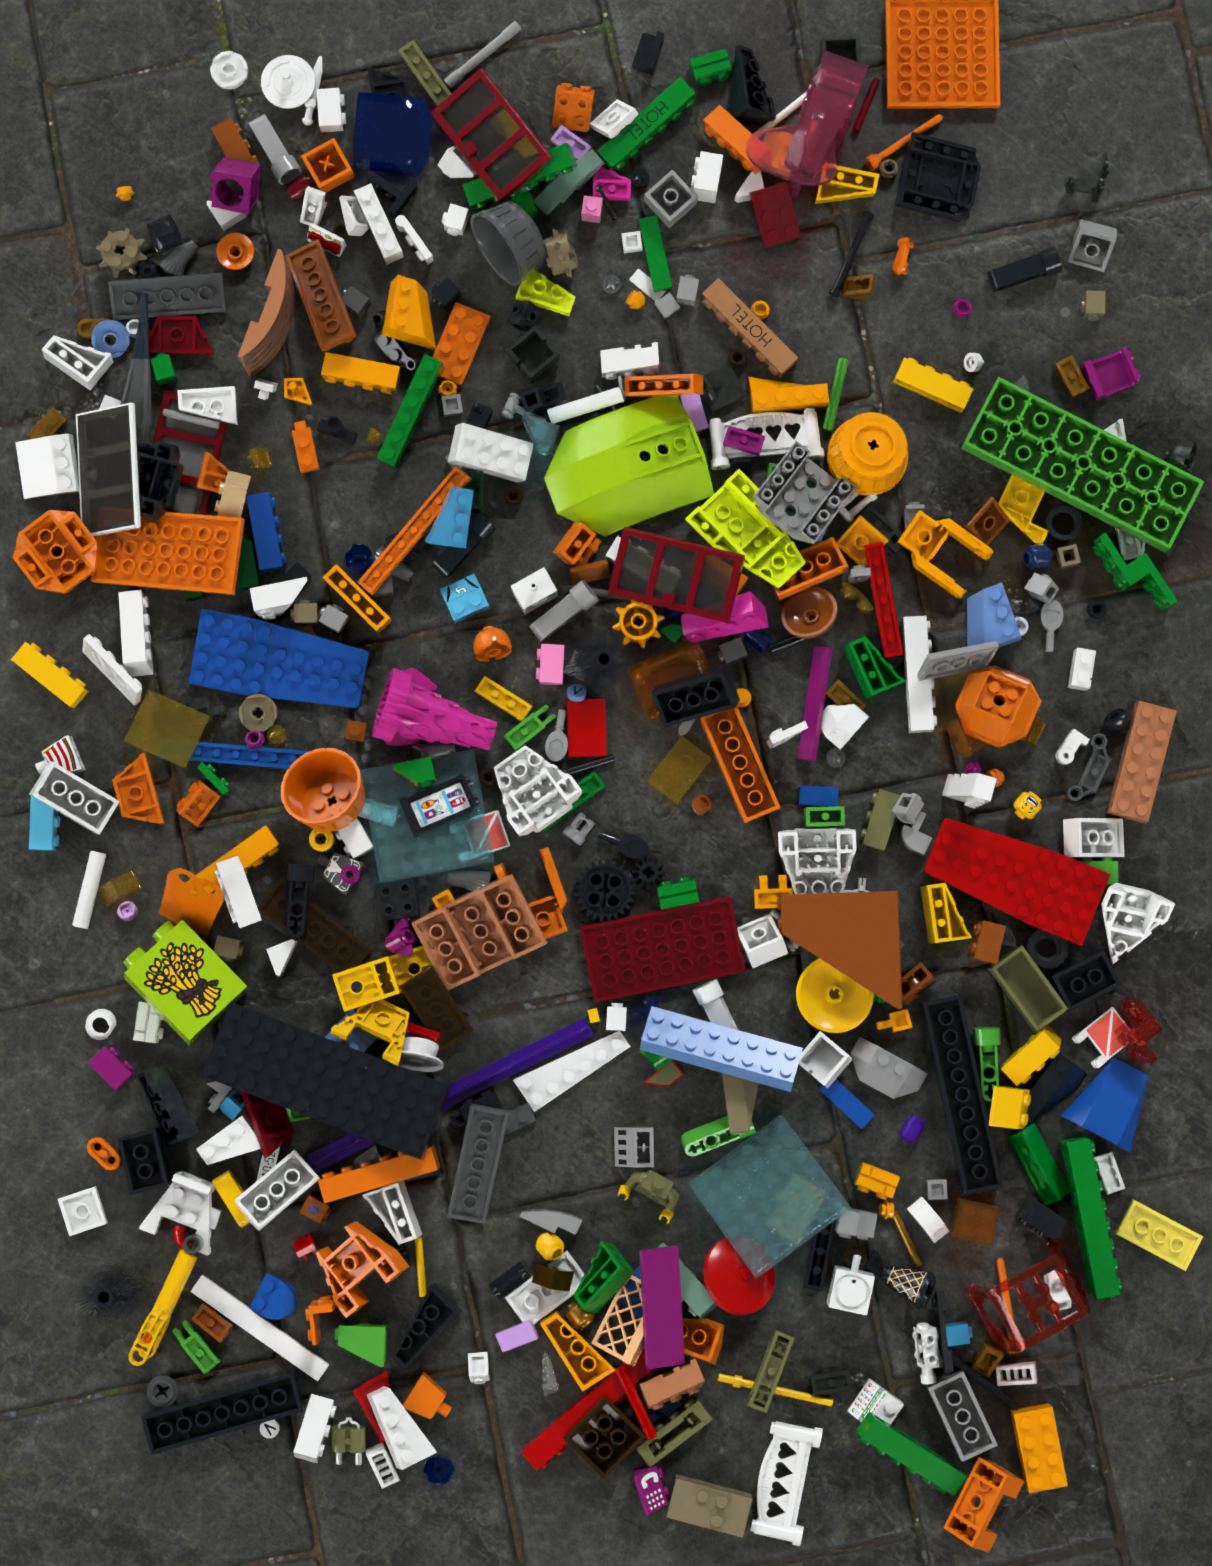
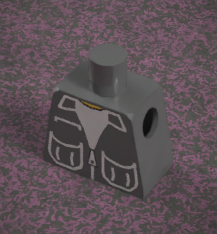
M334 853L331 859L321 854L316 862L317 865L325 869L321 876L347 896L354 884H346L342 881L340 876L342 868L347 865H353L361 873L365 866V863L338 853ZM348 871L346 874L347 877L352 878L353 872Z

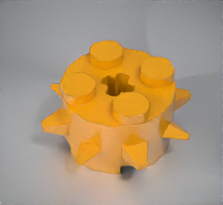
M631 600V604L627 605L626 608H616L620 618L619 623L612 626V628L621 631L624 636V645L634 642L639 643L642 648H645L646 641L651 637H661L657 631V623L663 620L664 616L656 615L651 604ZM635 619H639L640 622L643 621L640 627L633 623H635Z

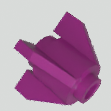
M407 918L399 920L390 935L385 939V946L389 951L403 956L414 954L412 945L421 942L418 936H414L410 929H406L409 927Z

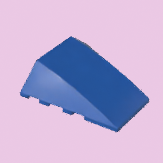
M1113 1057L1061 1116L1130 1153L1148 1075Z

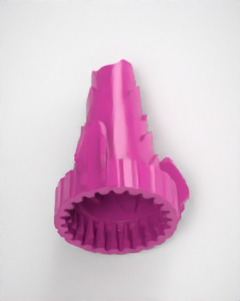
M396 668L392 669L378 706L372 729V737L384 740L386 745L390 746L418 744L421 739L431 743L435 740L445 744L455 743L470 748L471 745L484 750L490 749L497 722L468 712V709L460 707L458 703L441 698V694L435 693L437 685L414 668H409L405 671Z

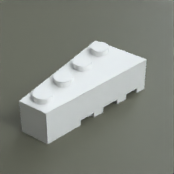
M962 773L961 777L960 774H948L942 796L964 802V806L975 809L991 801L997 778L980 773Z

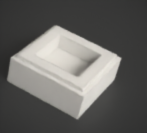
M640 231L621 233L624 253L643 251Z

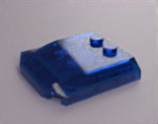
M358 92L353 169L420 175L430 158L433 118L425 98Z

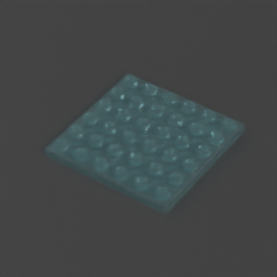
M473 749L433 759L432 765L436 782L426 788L416 786L394 771L393 764L360 770L365 789V801L380 883L494 862ZM462 772L465 777L469 776L472 783L470 790L472 794H477L480 804L477 805L478 811L414 837L398 799L405 796L408 798L453 779Z
M781 1114L688 1183L756 1279L851 1208Z

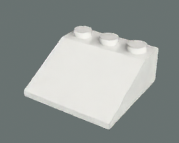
M60 434L15 442L24 499L79 492V474L73 435Z

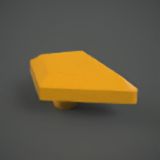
M284 378L285 398L312 405L303 378Z

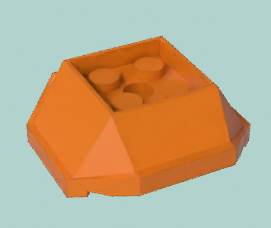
M48 510L18 533L13 559L36 589L66 594L96 572L99 543L75 512ZM58 548H62V554L59 557H55V551Z
M993 665L970 671L955 704V709L962 724L964 734L1002 748L1027 736L1042 701L1029 679ZM1000 700L1002 701L1003 705L998 706L994 703V701Z

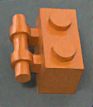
M574 522L552 553L566 564L574 565L577 562L576 567L588 564V560L593 554L597 553L598 547L602 542L598 538L594 539L596 534L586 525Z

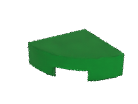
M673 624L662 628L660 632L675 644L683 635V628L680 625Z

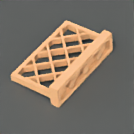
M632 1275L617 1291L591 1344L621 1359L623 1362L635 1366L644 1348L643 1316L636 1319L633 1309L642 1306L641 1280ZM629 1279H632L636 1282L637 1290L628 1293L626 1285ZM639 1293L641 1303L632 1306L629 1296ZM626 1297L629 1307L619 1310L617 1304L619 1299ZM630 1310L633 1321L623 1324L620 1313ZM617 1315L620 1325L610 1328L608 1322L610 1317ZM634 1324V1335L627 1337L624 1327ZM621 1328L623 1339L614 1342L611 1331ZM608 1333L611 1343L606 1345L598 1343L601 1335ZM625 1342L627 1349L622 1356L617 1353L615 1345Z

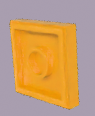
M860 515L836 543L858 565H865L866 567L867 563L863 546L883 542L885 546L889 539Z

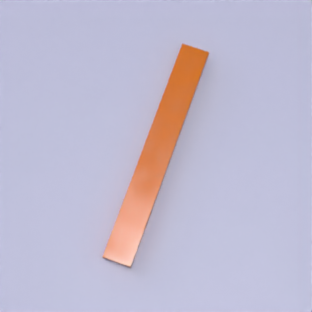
M455 466L357 583L373 596L433 525L451 486L464 488L471 480V477L458 466Z

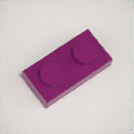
M728 426L723 446L759 456L765 436Z

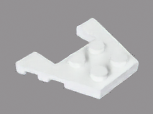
M173 1181L142 1222L139 1229L156 1235L163 1217L198 1230L197 1234L203 1238L204 1245L198 1252L208 1256L211 1253L210 1218L212 1193L207 1195ZM197 1240L194 1241L192 1249L198 1247Z

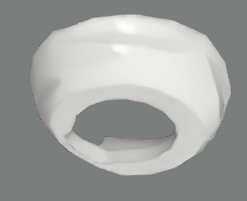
M97 1009L87 1017L86 1031L93 1039H107L116 1026V1018L109 1010ZM102 1017L107 1021L110 1027L106 1033L96 1032L93 1029V1021L96 1018Z

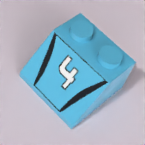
M475 574L440 589L455 624L490 608Z

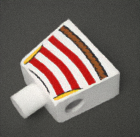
M69 735L44 749L42 754L45 760L35 764L39 774H42L49 761L55 762L73 774L86 770L75 742Z

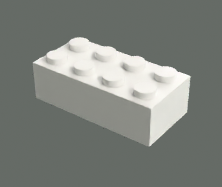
M461 423L455 426L448 463L518 483L526 480L534 443Z
M53 761L48 762L29 795L99 835L120 802Z

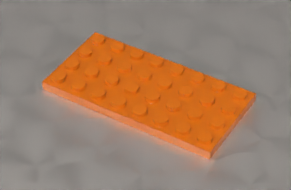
M101 507L98 527L133 521V509ZM165 512L158 521L140 516L141 528L99 535L96 538L99 547L97 569L91 575V582L235 595L245 522L243 518Z

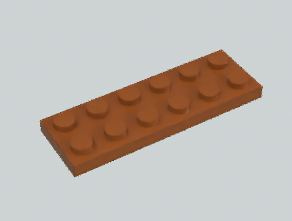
M317 239L285 255L320 349L325 352L356 337V331L320 240Z

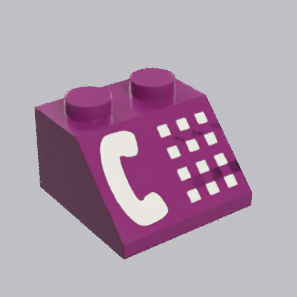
M655 1463L651 1467L645 1465L633 1469L634 1480L645 1515H650L668 1504L667 1498L670 1497L667 1486H663L661 1481L664 1478L661 1466L657 1467Z

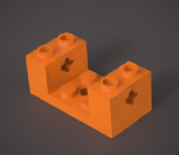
M978 1457L943 1528L969 1546L989 1553L998 1535L987 1527L1002 1496L1006 1495L1016 1499L1024 1480L997 1463ZM980 1497L981 1503L976 1508L975 1500Z

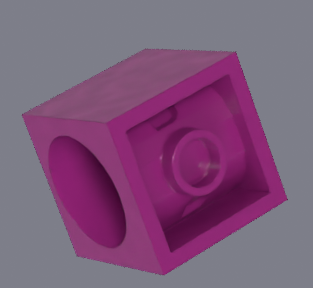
M223 157L221 162L217 163L216 169L211 172L210 181L213 182V188H211L209 199L212 200L211 207L249 214L258 201L260 165ZM229 178L237 181L241 185L243 192H236L229 188L225 179Z

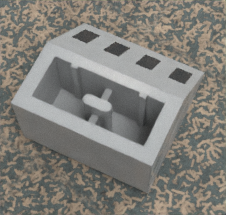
M653 1126L614 1127L615 1166L632 1168L654 1167Z

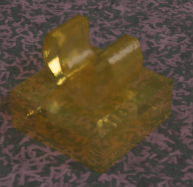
M255 447L249 450L250 454L247 456V459L253 460V465L250 466L251 469H267L272 466L267 448Z

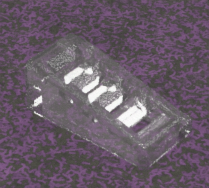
M546 1350L543 1351L542 1355L544 1395L558 1392L559 1390L549 1351Z

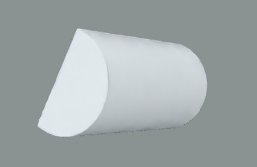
M294 1149L237 1197L234 1202L247 1220L260 1231L320 1178Z

